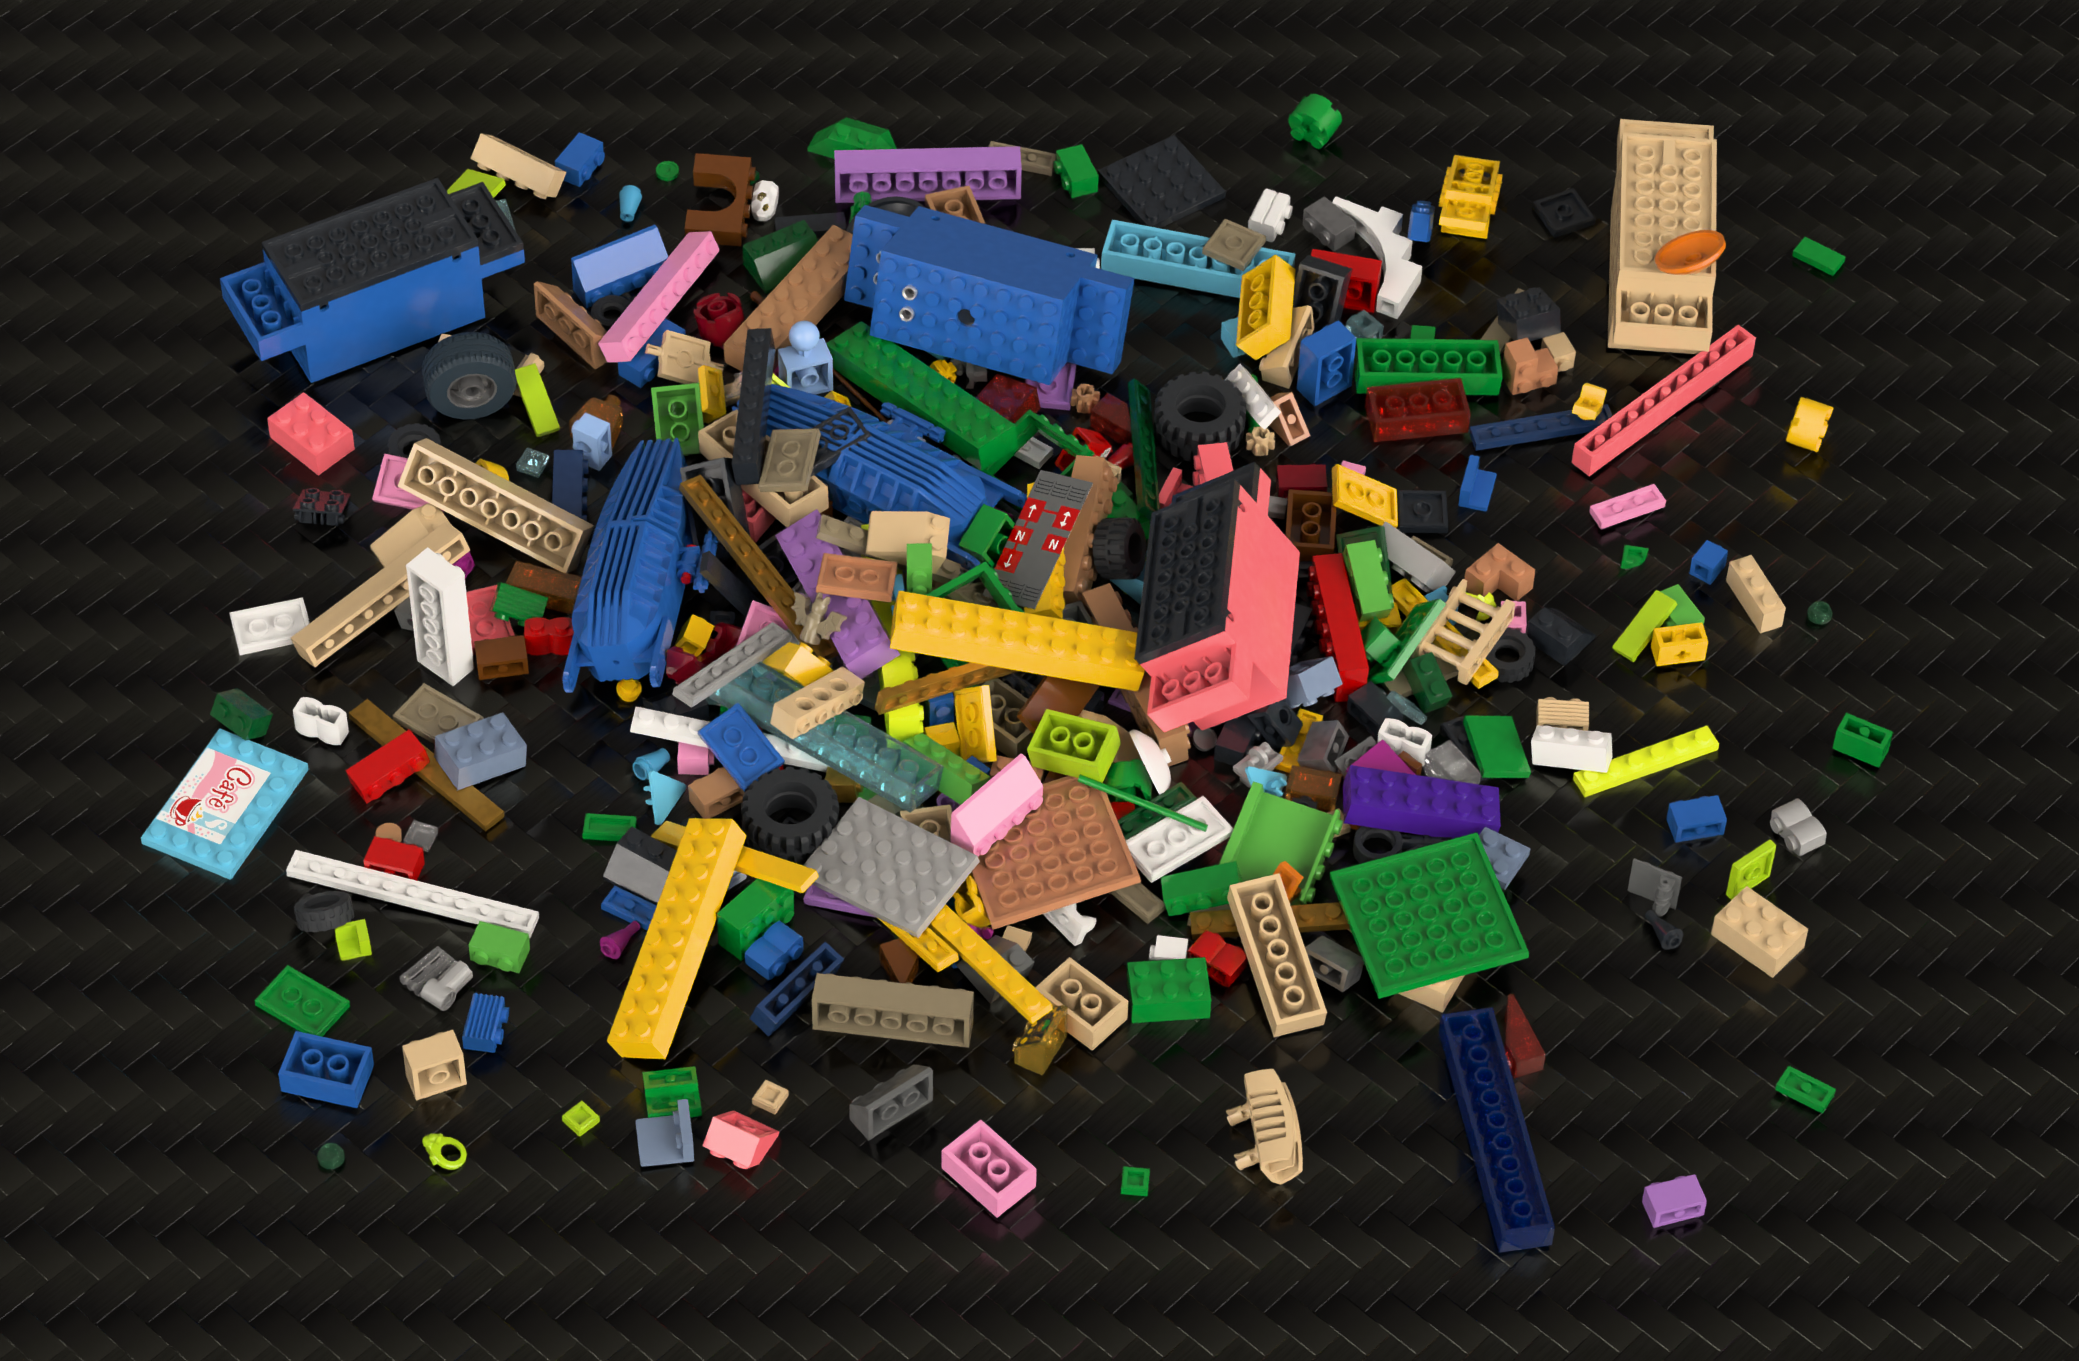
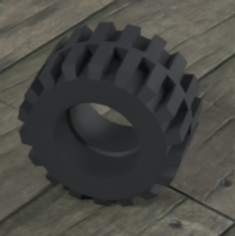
M1136 518L1102 519L1097 525L1093 539V558L1097 572L1100 573L1102 578L1107 580L1136 579L1139 577L1144 568L1147 550L1145 533L1141 523Z

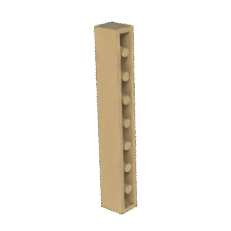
M443 523L292 636L291 640L299 655L312 666L316 667L410 596L406 565L427 547L435 553H440L450 564H453L468 553L470 548L463 534L449 523Z

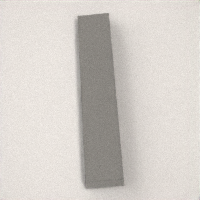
M770 623L673 689V696L691 708L790 642L791 634L775 623Z

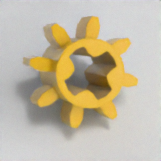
M937 360L929 366L955 383L957 376L954 372L957 369L952 362L947 363L946 360Z

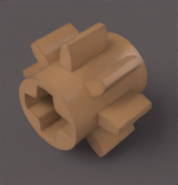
M1080 384L1077 390L1072 389L1070 405L1076 406L1077 412L1090 413L1093 408L1098 409L1100 392H1094L1093 385Z

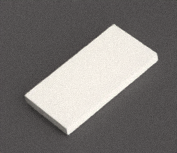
M1204 796L1176 812L1207 824L1206 832L1166 817L1126 840L1135 865L1151 883L1231 837L1233 828Z

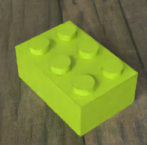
M1046 709L1027 748L1032 767L1079 778L1081 774L1103 783L1121 745L1117 727L1114 725Z

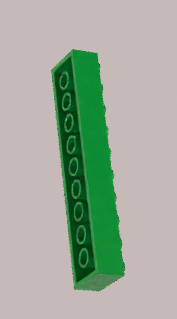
M859 322L826 343L833 358V368L882 403L889 402L897 406V409L901 408L934 424L935 427L938 426L946 430L944 440L940 443L981 471L1018 448L1015 424L895 343L870 336L871 327L864 322Z

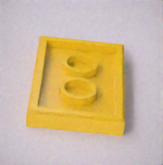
M1339 464L1332 468L1333 506L1380 526L1386 521L1393 527H1398L1397 489Z
M989 685L954 691L957 729L960 740V757L966 761L969 757L974 756L982 763L997 761Z

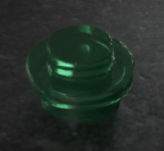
M1817 601L1808 608L1807 616L1811 622L1822 625L1831 620L1832 610L1826 602Z
M327 1143L321 1147L317 1158L322 1167L335 1169L344 1162L345 1155L340 1146L335 1143Z

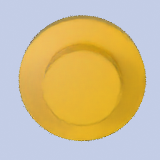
M633 678L630 680L622 679L616 687L619 697L627 702L636 700L642 691L640 682Z

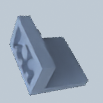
M688 1099L677 1100L678 1111H673V1116L636 1120L639 1158L642 1167L694 1161Z

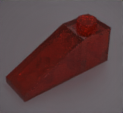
M1510 994L1508 995L1506 1006L1504 1055H1502V1061L1506 1070L1510 1069L1515 1079L1543 1070L1546 1054L1515 996Z

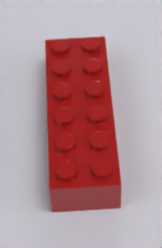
M1342 553L1313 556L1312 566H1308L1310 582H1306L1307 596L1312 598L1310 602V608L1313 609L1312 616L1316 615L1315 633L1316 635L1320 634L1321 638L1319 639L1320 654H1324L1325 657L1333 656L1343 683L1334 688L1335 702L1348 701V695L1367 684L1368 662Z

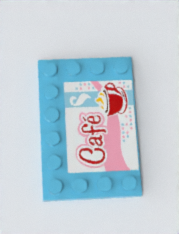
M219 729L142 835V844L231 880L309 770L308 763L253 741H245L238 735Z

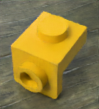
M1585 383L1579 399L1573 406L1572 413L1577 414L1579 418L1584 420H1595L1602 411L1607 390Z

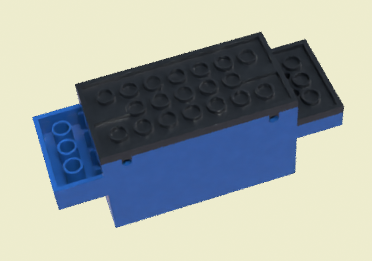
M435 178L263 241V263L222 277L220 282L224 301L259 359L263 361L291 350L310 383L485 318L482 278L525 263L524 246L484 182L448 194L440 180Z

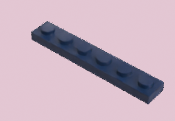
M1605 404L1595 420L1581 419L1577 414L1572 413V410L1471 426L1469 434L1477 451L1591 432L1611 418L1612 413L1608 404Z

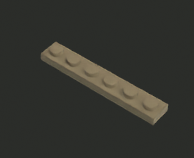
M822 514L818 524L817 539L875 560L888 561L865 554L868 530ZM945 559L937 573H932V580L942 584L948 583L959 576L961 564ZM898 564V568L907 571V566Z

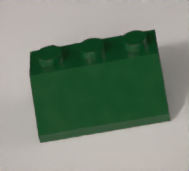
M802 220L742 245L743 265L765 294H768L775 289L818 242L816 234L805 220Z

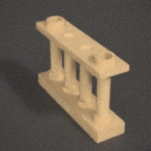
M1462 579L1457 587L1454 586L1451 589L1445 607L1416 647L1414 658L1424 655L1425 652H1432L1435 657L1456 666V669L1459 670L1458 681L1467 685L1513 620L1515 603L1506 599L1501 607L1495 608L1467 595V580ZM1460 603H1463L1491 616L1492 620L1489 624H1483L1455 610ZM1450 619L1480 633V637L1478 640L1474 639L1472 641L1444 628V625ZM1437 636H1440L1467 649L1468 654L1466 657H1458L1433 645L1432 642Z

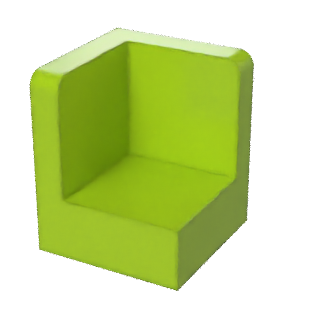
M365 919L348 922L343 926L335 928L341 960L372 955Z

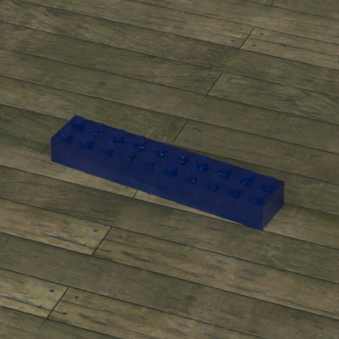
M1493 1007L1441 1014L1439 1035L1499 1253L1552 1245L1555 1226Z

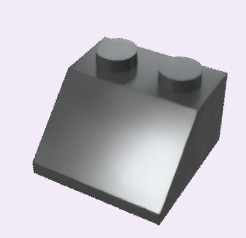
M997 935L987 941L1024 978L1029 975L1034 961L1018 943ZM962 959L957 963L956 966L990 1004L1001 996L966 961Z

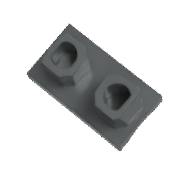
M953 358L950 359V362L957 369V375L960 376L966 372V388L974 389V382H987V368Z

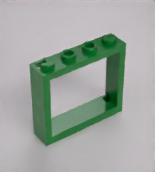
M1029 409L1015 423L1018 448L982 470V472L996 478L993 475L1037 432L1075 458L1076 455L1094 456L1095 453L1086 444L1082 446L1072 434L1066 435L1063 429L1056 423L1050 424L1043 414L1038 416ZM1075 460L1060 475L1071 477ZM1002 498L1000 499L1004 503L1009 505L1011 508L1016 510L1018 513H1021L1023 508H1020Z
M986 561L926 594L927 596L943 598L971 581L980 578L1001 609L1024 612L1015 604L1011 592L1001 584L997 572ZM940 657L948 669L968 664L965 661Z

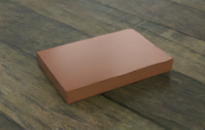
M823 553L816 593L821 592L822 594L891 602L898 562Z

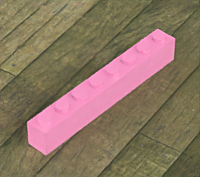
M711 231L689 232L599 341L598 344L607 362H630L720 250Z

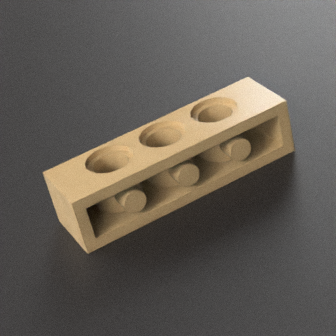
M842 666L774 703L770 724L791 739H794L801 734L807 733L817 725L823 724L835 715L841 714L853 705L859 704L863 698L865 681Z

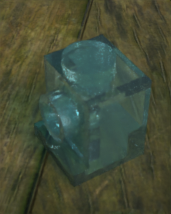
M1365 310L1357 315H1352L1347 320L1346 328L1356 338L1382 339L1383 325Z

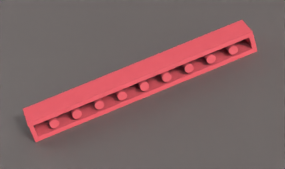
M1740 325L1731 329L1710 345L1709 352L1701 351L1576 442L1574 444L1572 463L1588 476L1592 475L1753 356L1756 337Z

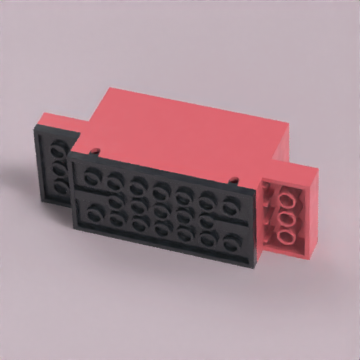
M1255 462L1173 495L1170 506L1157 510L1151 515L1134 659L1151 676L1147 715L1163 732L1178 728L1192 721L1203 731L1279 702L1287 697L1300 552L1268 517L1271 480Z

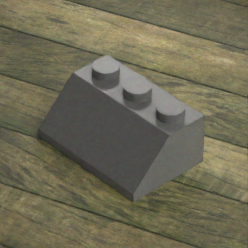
M913 1064L907 1069L898 1071L893 1078L877 1084L872 1091L864 1096L856 1097L849 1104L850 1120L868 1140L874 1138L933 1101V1070L927 1066Z

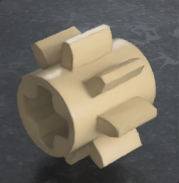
M1261 426L1253 427L1252 433H1246V449L1251 450L1255 456L1268 455L1269 449H1275L1274 432L1270 433L1267 428L1263 429Z

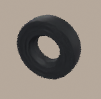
M617 295L602 297L593 304L591 317L597 319L608 332L618 318L607 319L603 316L604 312L618 310L622 314L630 305V302L624 297Z

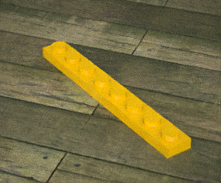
M945 904L929 924V927L943 941L955 950L964 961L1031 1024L1053 1010L1050 1001Z

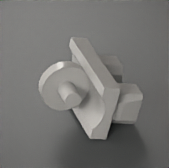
M1264 742L1259 747H1252L1249 750V754L1233 766V771L1240 776V781L1251 788L1245 768L1250 766L1273 771L1274 767L1283 761V756L1275 752L1268 743Z

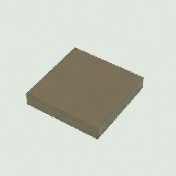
M1224 219L1203 247L1202 254L1244 271L1266 242V236Z

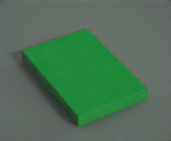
M1512 716L1464 717L1463 724L1482 778H1529L1531 770Z
M287 965L255 999V1006L300 1032L323 1037L350 1007V1001Z

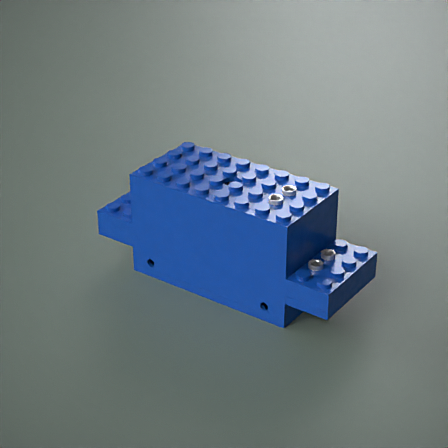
M864 205L855 216L844 300L873 308L870 336L1050 385L1067 362L1110 374L1114 373L1121 363L1135 278L1096 268L1097 254L918 206L912 215L908 217Z

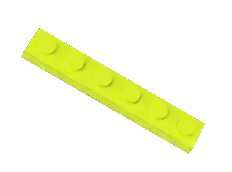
M1704 726L1614 758L1610 762L1607 773L1587 770L1575 772L1573 780L1583 796L1587 797L1718 750L1719 743L1708 726Z

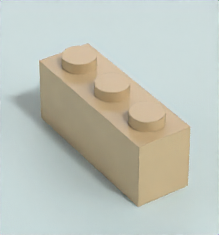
M1749 555L1729 562L1726 581L1759 633L1782 627L1786 607L1753 556Z

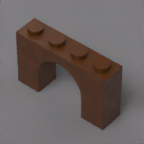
M696 153L693 168L694 186L725 189L735 196V200L729 207L720 211L687 210L684 228L685 236L689 232L711 231L717 245H742V238L747 237L748 224L745 223V218H750V205L747 203L753 197V186H750V182L755 181L756 167H752L751 157Z

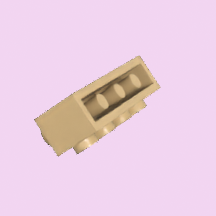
M480 134L471 156L472 160L478 162L477 166L486 171L492 169L497 172V177L507 181L510 178L516 181L514 185L525 190L530 188L534 190L533 194L542 199H546L547 196L556 198L566 175L565 171L489 134Z

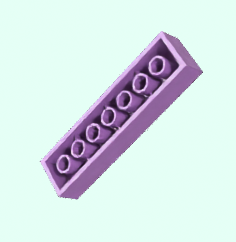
M1020 147L834 150L836 203H854L853 198L855 194L861 191L869 193L872 197V202L894 196L906 197L915 201H925L926 194L970 185L975 200L1021 199Z
M817 509L775 535L812 603L817 595L816 586L823 553L846 556L841 547L816 538L819 520L822 516ZM823 594V599L826 596L830 597V603L824 615L825 620L832 611L839 612L847 617L840 626L841 631L832 632L830 637L850 672L862 679L900 655L897 649L890 648L891 637L870 600Z

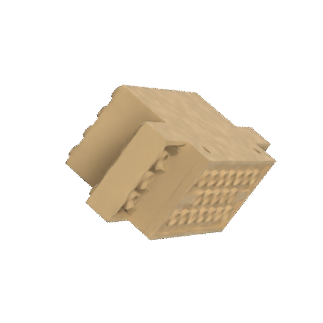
M1620 119L1617 138V173L1611 206L1608 348L1698 354L1701 351L1709 352L1712 337V297L1716 280V261L1705 270L1696 274L1671 275L1657 268L1655 256L1666 243L1681 235L1699 230L1716 231L1717 139H1713L1714 126Z

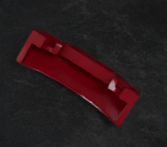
M723 622L716 624L714 627V631L718 632L716 638L708 640L706 653L698 657L683 652V648L671 647L667 650V676L676 681L675 684H681L736 647L742 628Z

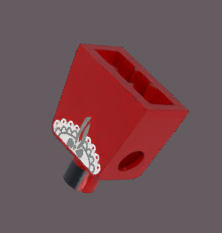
M1076 427L1072 435L1082 446L1086 444L1095 453L1093 457L1097 455L1108 460L1113 455L1112 446L1100 433ZM1063 449L1055 464L1063 472L1075 460V457Z

